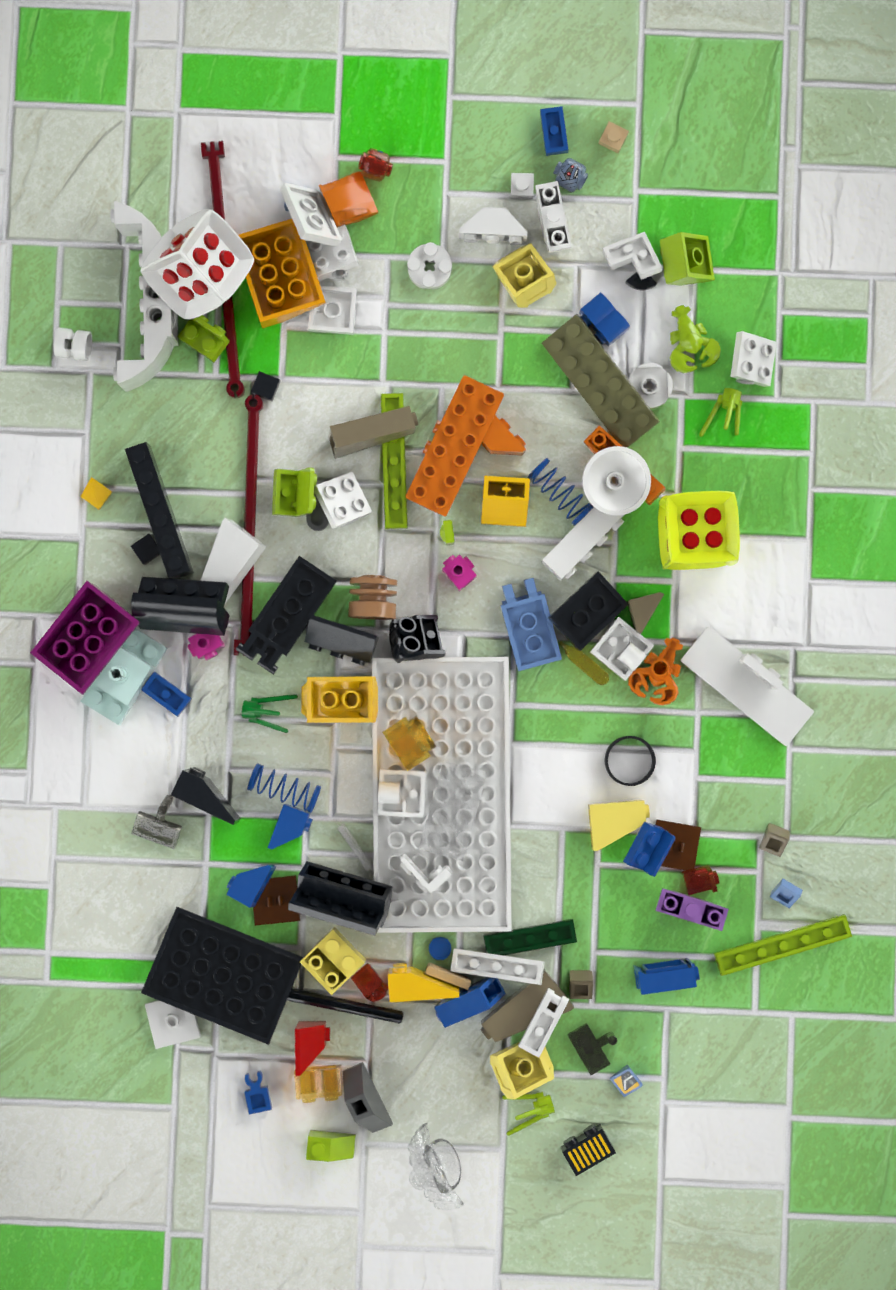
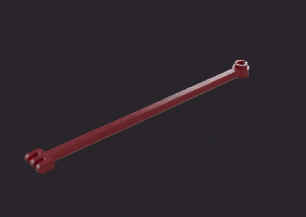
M211 141L210 151H207L206 142H201L202 158L208 159L213 211L225 220L219 158L225 157L224 141L218 142L219 150H216L215 142ZM231 296L222 304L224 330L226 331L225 336L230 341L226 346L229 374L226 391L230 397L235 399V393L231 391V387L235 384L239 386L238 391H236L238 398L244 395L245 387L240 381L233 297Z
M249 395L245 400V407L248 410L244 530L253 537H255L259 412L263 409V401L258 395L254 396V399L258 402L255 407L250 406L253 395ZM254 565L242 580L240 640L234 639L235 656H239V652L236 650L239 643L245 644L252 634L248 630L252 626Z

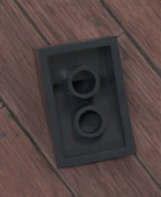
M196 767L182 770L171 796L232 825L239 823L241 818L211 779L205 776V771Z

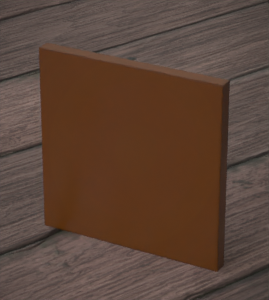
M656 819L655 825L662 827L675 836V841L661 867L694 872L701 827Z
M296 875L270 878L256 906L253 907L255 926L300 921V913L288 910L289 902L297 890Z

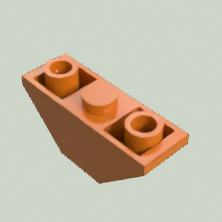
M495 415L481 443L490 454L522 456L526 451L524 440L519 435L514 436L509 431L510 425L503 418L499 420Z

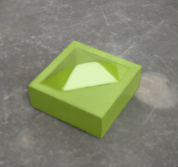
M451 520L443 521L440 529V536L446 545H454L455 543Z

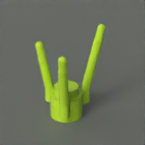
M725 388L723 395H718L717 402L699 433L700 437L708 429L721 404L722 408L727 410L724 430L728 429L732 411H735L734 434L736 436L739 435L740 411L743 402L740 400L742 392L732 388Z
M543 1092L524 1094L516 1099H507L505 1095L502 1096L504 1100H537L533 1102V1110L517 1115L515 1119L520 1120L535 1114L536 1116L507 1131V1136L543 1118L549 1117V1114L555 1113L551 1096H544Z

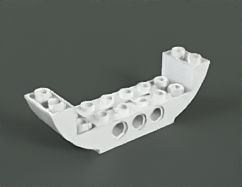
M114 201V209H111L110 212L111 222L115 224L116 229L119 230L122 236H138L139 244L142 245V253H139V266L142 267L144 260L162 236L152 222L142 213L128 205ZM139 276L140 290H143V299H140L139 304L140 312H143L144 321H140V333L144 335V344L140 345V353L144 360H117V367L113 368L114 381H117V384L125 392L138 388L151 380L168 361L174 346H178V315L160 297L156 298L158 294L150 287L143 276Z

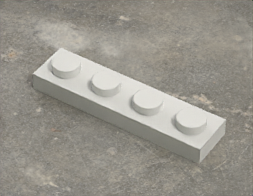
M454 948L450 971L542 985L545 962Z

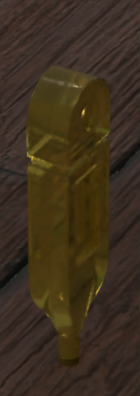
M562 641L559 642L564 648L568 659L587 676L592 678L594 682L598 685L608 683L609 675L607 672L600 668L586 654L578 651L575 647L564 644Z

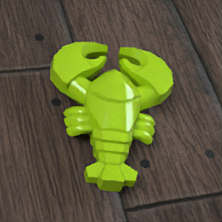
M681 305L671 312L672 317L678 318V330L670 333V341L672 345L678 341L679 344L671 352L669 359L671 366L677 372L684 374L697 369V366H688L686 362L694 363L695 361L690 356L684 354V351L696 354L702 346H705L700 355V360H704L705 356H708L709 359L701 364L703 368L717 362L720 358L721 349L715 339L701 336V334H707L705 327H703L702 323L694 325L687 315L691 310L690 307Z

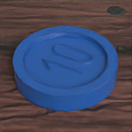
M444 937L434 938L429 944L430 955L436 960L446 959L451 953V943Z

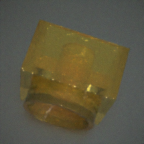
M417 716L411 720L405 717L382 732L407 771L431 757L429 751L437 747Z

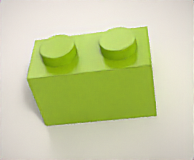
M679 232L660 240V253L663 260L666 284L682 286L715 280L708 236Z

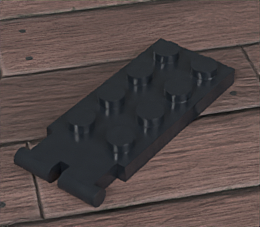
M298 556L248 631L252 634L245 644L240 642L236 650L252 661L259 654L261 658L257 664L274 675L279 668L276 666V663L282 654L287 657L308 626L310 616L316 614L337 583V580L301 556Z

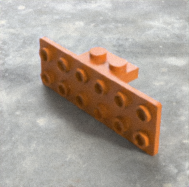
M466 375L462 377L442 421L438 420L433 429L435 435L432 442L428 440L424 447L423 453L425 456L406 494V499L444 517L447 516L503 400L504 393Z

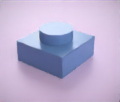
M782 879L772 890L770 897L790 909L801 897L803 890Z

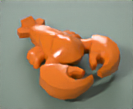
M673 637L664 640L667 647L663 649L659 656L653 652L649 653L644 663L651 664L650 667L637 668L628 678V685L632 692L643 698L646 695L640 690V687L643 686L647 692L649 690L646 677H649L654 687L665 684L667 687L657 689L653 693L655 696L658 694L662 695L661 698L650 697L651 702L662 706L674 702L679 693L678 687L671 675H674L676 678L679 676L681 666L674 664L676 651L682 650L683 645Z

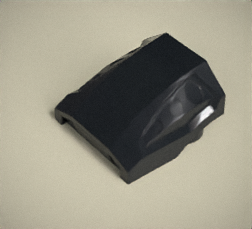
M414 615L402 617L401 619H392L389 627V641L392 657L397 663L437 659L445 656L446 652L442 648L437 625L438 615Z

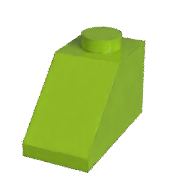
M310 1130L306 1160L332 1162L352 1159L354 1157L356 1134Z

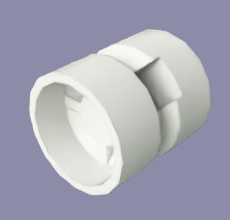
M57 328L54 337L55 356L70 358L72 355L74 359L88 361L92 351V333L83 330H77L74 333L72 329Z

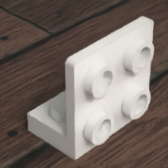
M405 853L400 858L402 861L400 864L401 868L408 875L414 874L417 878L416 884L424 893L428 890L432 894L452 876V870L447 865L443 868L439 865L429 874L431 878L429 880Z

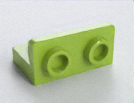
M203 315L190 319L177 337L214 363L230 342L224 335L226 331L217 324L214 326L208 324L209 320Z

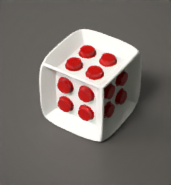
M205 209L183 219L166 232L148 254L140 271L150 287L177 315L184 319H193L217 309L235 293L251 270L254 257L243 240L220 215L211 209Z

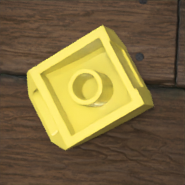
M531 243L516 249L492 266L505 289L519 308H527L533 302L550 294L556 286L554 273Z
M519 1042L490 1055V1065L494 1070L500 1090L507 1099H516L554 1079V1067L546 1047H544L539 1058L518 1047Z

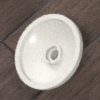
M613 446L600 450L590 458L583 472L582 486L587 500L598 511L608 515H625L639 508L646 500L651 487V475L647 463L637 452L627 447ZM612 477L617 478L616 485L610 483Z

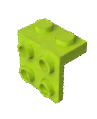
M308 467L299 471L274 470L272 515L300 517L313 512L316 507L314 487L317 483V475L314 468Z

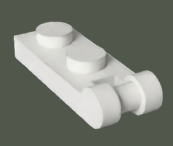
M550 988L546 990L518 1044V1047L538 1058L569 1001V998L563 995L560 997L554 994L555 991ZM550 1002L557 1005L555 1011L547 1008Z

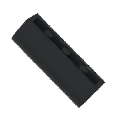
M142 577L138 593L133 592L132 616L140 622L138 627L143 630L225 636L230 617L224 608L229 585L226 582Z
M306 861L298 875L297 890L289 902L288 910L375 936L379 928H382L385 923L391 903L393 886Z

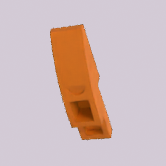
M600 425L584 440L586 446L594 454L608 447L622 446ZM652 475L650 491L645 500L648 505H651L666 490L665 486Z

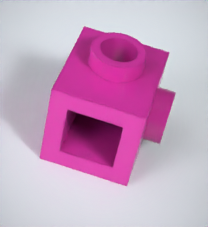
M452 555L443 562L445 567L442 568V571L458 591H461L477 578V575L472 570L475 566L467 556L462 558L461 555L457 557Z
M195 634L188 638L190 644L187 647L192 656H197L198 659L205 658L206 661L217 656V651L225 647L219 635Z

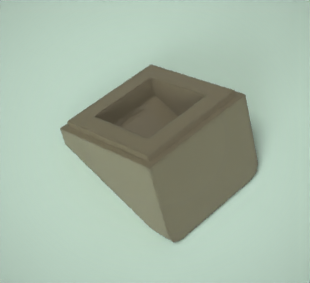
M769 823L759 849L781 857L790 840V831Z
M571 970L569 972V999H592V971Z

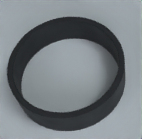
M623 736L610 744L606 751L604 762L607 773L614 781L625 786H636L644 783L651 777L655 769L656 757L652 747L644 739L636 736ZM629 738L644 743L652 757V764L648 774L642 780L635 783L619 781L613 776L608 765L609 753L613 746L619 741Z

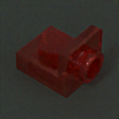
M709 865L682 871L688 895L711 890L713 893L718 892L716 885L719 884V878L716 870L712 871Z
M369 963L351 977L365 998L372 1002L384 998L387 994L386 991L389 990L388 984L381 979Z

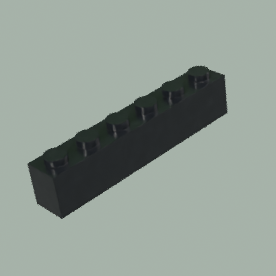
M144 442L126 448L125 452L168 578L178 579L194 573L151 446Z

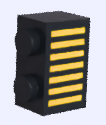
M592 1124L583 1130L584 1133L580 1136H571L563 1142L564 1145L561 1146L562 1153L575 1176L616 1154L601 1124L597 1126Z

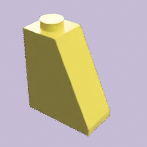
M644 800L588 804L592 850L599 851L641 827L644 821L646 822V818H650L649 805L645 804Z

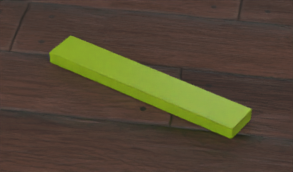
M403 393L381 394V413L404 407ZM404 436L382 444L385 529H408Z
M845 914L719 951L714 953L719 973L721 976L844 940L852 937L847 917Z

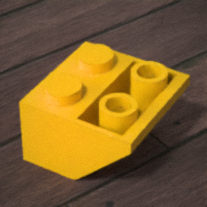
M484 476L481 524L526 527L530 479Z

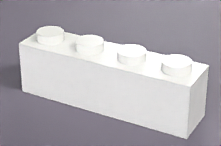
M593 508L541 562L560 581L564 577L568 580L577 571L574 566L579 561L584 564L593 554L590 550L595 545L600 547L608 539L606 534L611 529L616 531L624 523L621 519L624 515H608Z

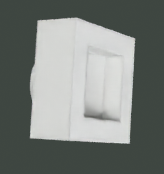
M511 173V198H533L534 173Z

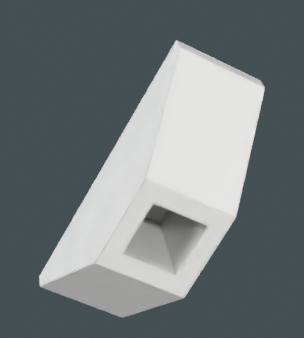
M558 181L536 185L539 219L548 251L554 252L571 248Z
M483 207L460 228L459 239H464V242L468 243L486 240L490 244L509 241V244L520 245L522 242L527 241V231L506 208Z

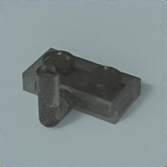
M165 796L158 807L156 817L139 811L136 815L131 834L175 849L182 826L165 820L167 810L174 801L173 796Z
M586 1023L567 1034L590 1075L610 1065L601 1047L608 1043L610 1045L617 1043V1038L613 1032H608L596 1039Z

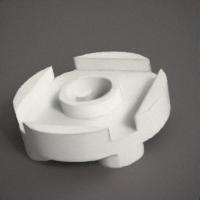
M432 242L420 245L414 249L407 262L411 281L422 289H438L445 285L451 276L452 262L450 255L443 247ZM426 262L435 263V270L433 272L431 270L427 272L424 270Z
M642 364L633 370L628 378L650 409H655L665 404L672 393V378L659 364ZM648 380L653 385H656V388L652 389L651 392H648L643 386L647 384Z

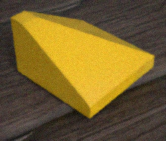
M91 477L81 497L100 510L112 494V491Z

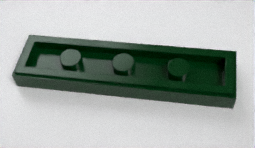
M573 919L483 935L486 953L502 956L577 942Z

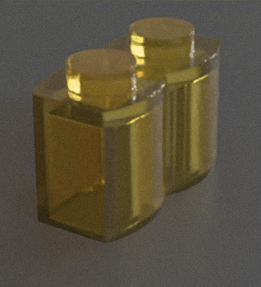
M341 1065L308 1067L301 1076H295L294 1071L296 1099H302L303 1103L315 1102L316 1098L334 1101L338 1100V1096L343 1094Z

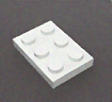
M284 183L280 191L300 238L305 241L338 247L342 242V238L321 191Z

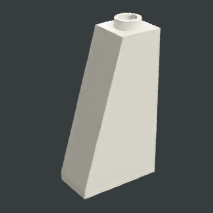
M224 518L201 581L226 582L229 585L226 604L266 546L233 520Z

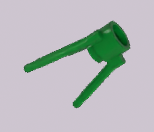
M298 695L265 698L252 697L251 701L244 700L242 718L249 719L250 723H257L288 733L286 728L258 719L262 717V714L280 715L279 711L263 709V705L259 703L297 699Z

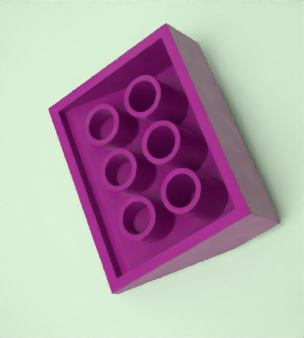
M86 581L30 653L80 694L84 695L140 622L95 584Z

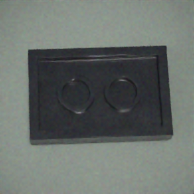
M597 571L548 618L578 651H581L629 604L603 575Z

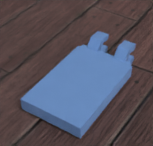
M534 578L524 580L527 595L515 598L512 584L502 586L506 600L502 601L500 606L518 671L562 660L553 623L548 618L550 612L545 594H542L541 591L537 592Z

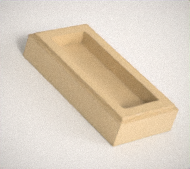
M428 963L425 974L467 990L470 987L471 979L467 976L451 972L433 963Z

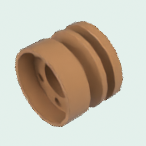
M363 575L350 578V584L360 586V589L349 590L350 594L359 596V600L349 602L348 617L375 620L396 619V604L387 602L386 598L397 596V591L387 590V587H397V580L380 575Z

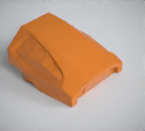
M360 171L334 182L318 185L336 227L357 223L378 214L377 207Z

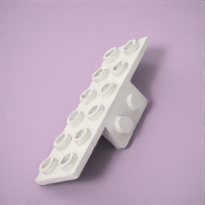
M709 626L706 627L680 660L784 746L791 742L814 713L809 706L782 685L783 681L779 679L781 675L772 668L766 669L762 665L763 661L753 653L751 655L748 653L743 654Z

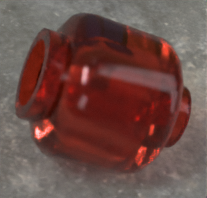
M371 148L367 152L362 153L358 169L361 170L363 177L380 182L385 176H390L393 164L389 163L390 157L387 153Z

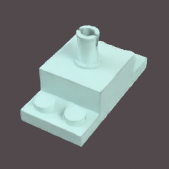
M135 628L88 688L80 702L117 725H121L141 693L142 687L151 677L168 648Z

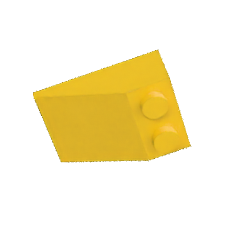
M407 963L393 964V968H389L388 988L390 1003L459 998V986L427 975L424 971L415 967H407Z

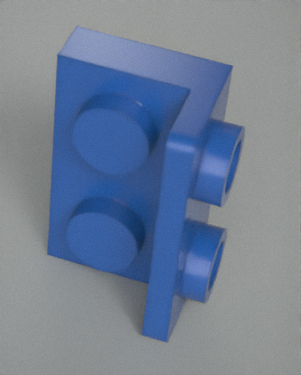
M644 821L623 862L629 866L644 870L650 876L655 877L675 841V836L660 826Z

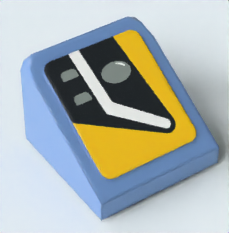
M628 1064L610 1078L623 1097L643 1086Z

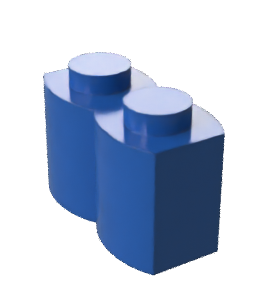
M601 292L580 309V318L587 327H591L596 332L594 336L602 345L605 343L609 347L630 328L626 319Z

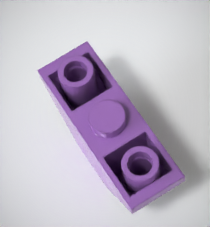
M663 888L656 906V911L720 931L723 930L729 910L709 901Z

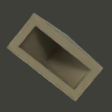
M659 592L627 601L633 627L637 633L641 634L664 596L663 593Z

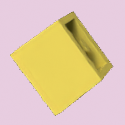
M334 926L307 953L300 963L333 995L365 963L366 959Z

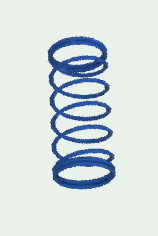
M546 458L528 475L527 478L532 480V484H536L544 478H546L548 475H550V477L542 486L541 493L548 491L560 482V484L551 494L549 501H554L563 494H565L567 491H569L559 504L558 510L564 509L565 507L573 503L575 500H577V502L573 505V507L570 509L566 516V519H570L579 512H581L572 521L573 526H575L594 507L590 503H588L580 510L575 512L573 515L569 516L573 509L576 507V505L579 503V501L582 499L583 494L578 495L565 506L561 507L563 502L574 489L575 485L570 486L568 489H566L561 494L552 499L553 495L565 481L566 476L562 477L553 485L543 490L546 484L558 470V467L554 468L545 476L534 482L539 473L550 462V460Z
M259 763L255 765L248 783V791L253 790L258 776V794L265 790L271 779L269 787V798L271 799L276 795L283 782L280 796L281 803L286 801L294 788L292 806L295 807L306 791L304 811L312 813L321 786H316L309 806L306 808L310 782H308L294 805L299 778L295 779L287 796L282 800L287 773L284 774L276 791L271 796L275 769L271 772L265 786L259 792L264 765L261 766Z

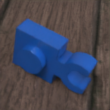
M261 1070L257 1072L258 1080L256 1081L250 1079L249 1073L245 1075V1082L250 1086V1089L244 1092L249 1115L272 1110L268 1085L261 1087L263 1080Z

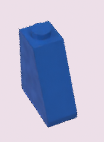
M486 977L472 984L468 990L463 989L459 991V998L443 999L434 1007L436 1016L442 1022L444 1028L489 1010L506 993L499 979Z

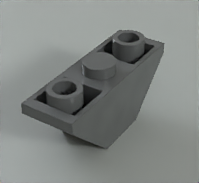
M362 1062L343 1070L344 1101L354 1121L372 1133L392 1126L393 1122L364 1063Z

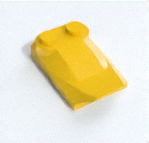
M307 677V682L301 687V713L307 718V723H375L378 714V685L376 677Z

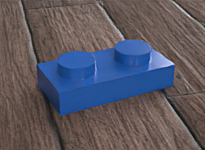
M563 106L540 109L546 156L568 153Z
M153 672L141 689L177 717L180 716L192 699L157 672Z

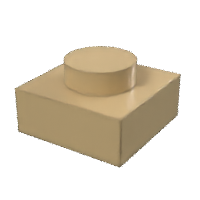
M609 121L598 144L619 153L629 131Z

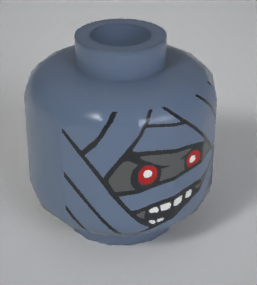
M567 158L563 163L559 161L553 174L557 175L555 181H558L559 186L570 192H575L577 189L581 190L588 177L586 167L572 158Z

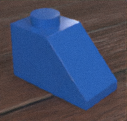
M286 803L283 804L268 848L274 849L303 835L304 831L309 832L313 819L309 818L311 813Z
M266 865L239 873L236 877L233 876L227 885L229 890L226 895L249 908L255 907L276 866Z

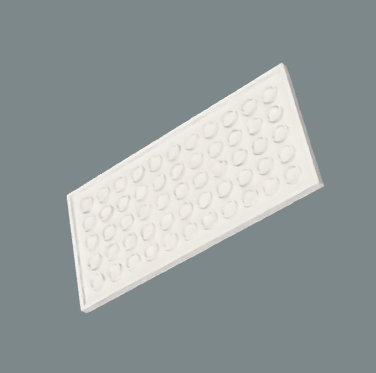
M441 657L437 659L402 661L400 663H397L393 658H372V676L376 677L378 685V714L376 722L373 723L374 881L393 886L391 903L385 923L382 928H379L377 933L512 931L509 657ZM380 769L426 771L424 818L378 816ZM405 853L429 880L431 879L429 874L439 865L442 868L447 865L452 870V876L432 894L428 890L424 893L416 884L417 878L414 874L408 875L401 868L400 864L402 861L400 858Z

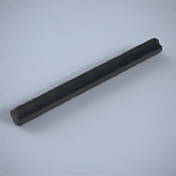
M297 989L291 990L287 1000L398 1024L402 1023L404 1015L399 1010Z

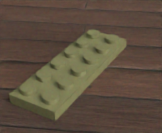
M578 314L574 315L542 342V345L614 439L623 447L628 448L660 422Z

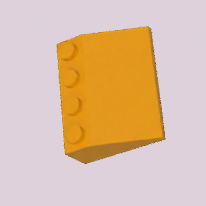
M292 218L238 235L254 257L252 268L245 278L262 329L285 322L326 303L307 243L300 238Z

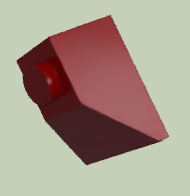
M326 1021L298 1022L295 1028V1076H301L325 1048L326 1041H330V1027H326Z

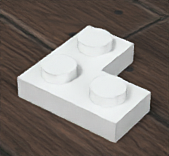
M645 232L603 248L604 256L611 270L633 262L641 280L662 272V266Z

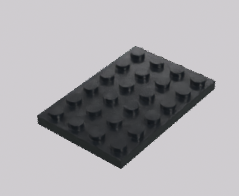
M176 907L141 993L269 1045L302 965L300 961L304 957L183 908Z

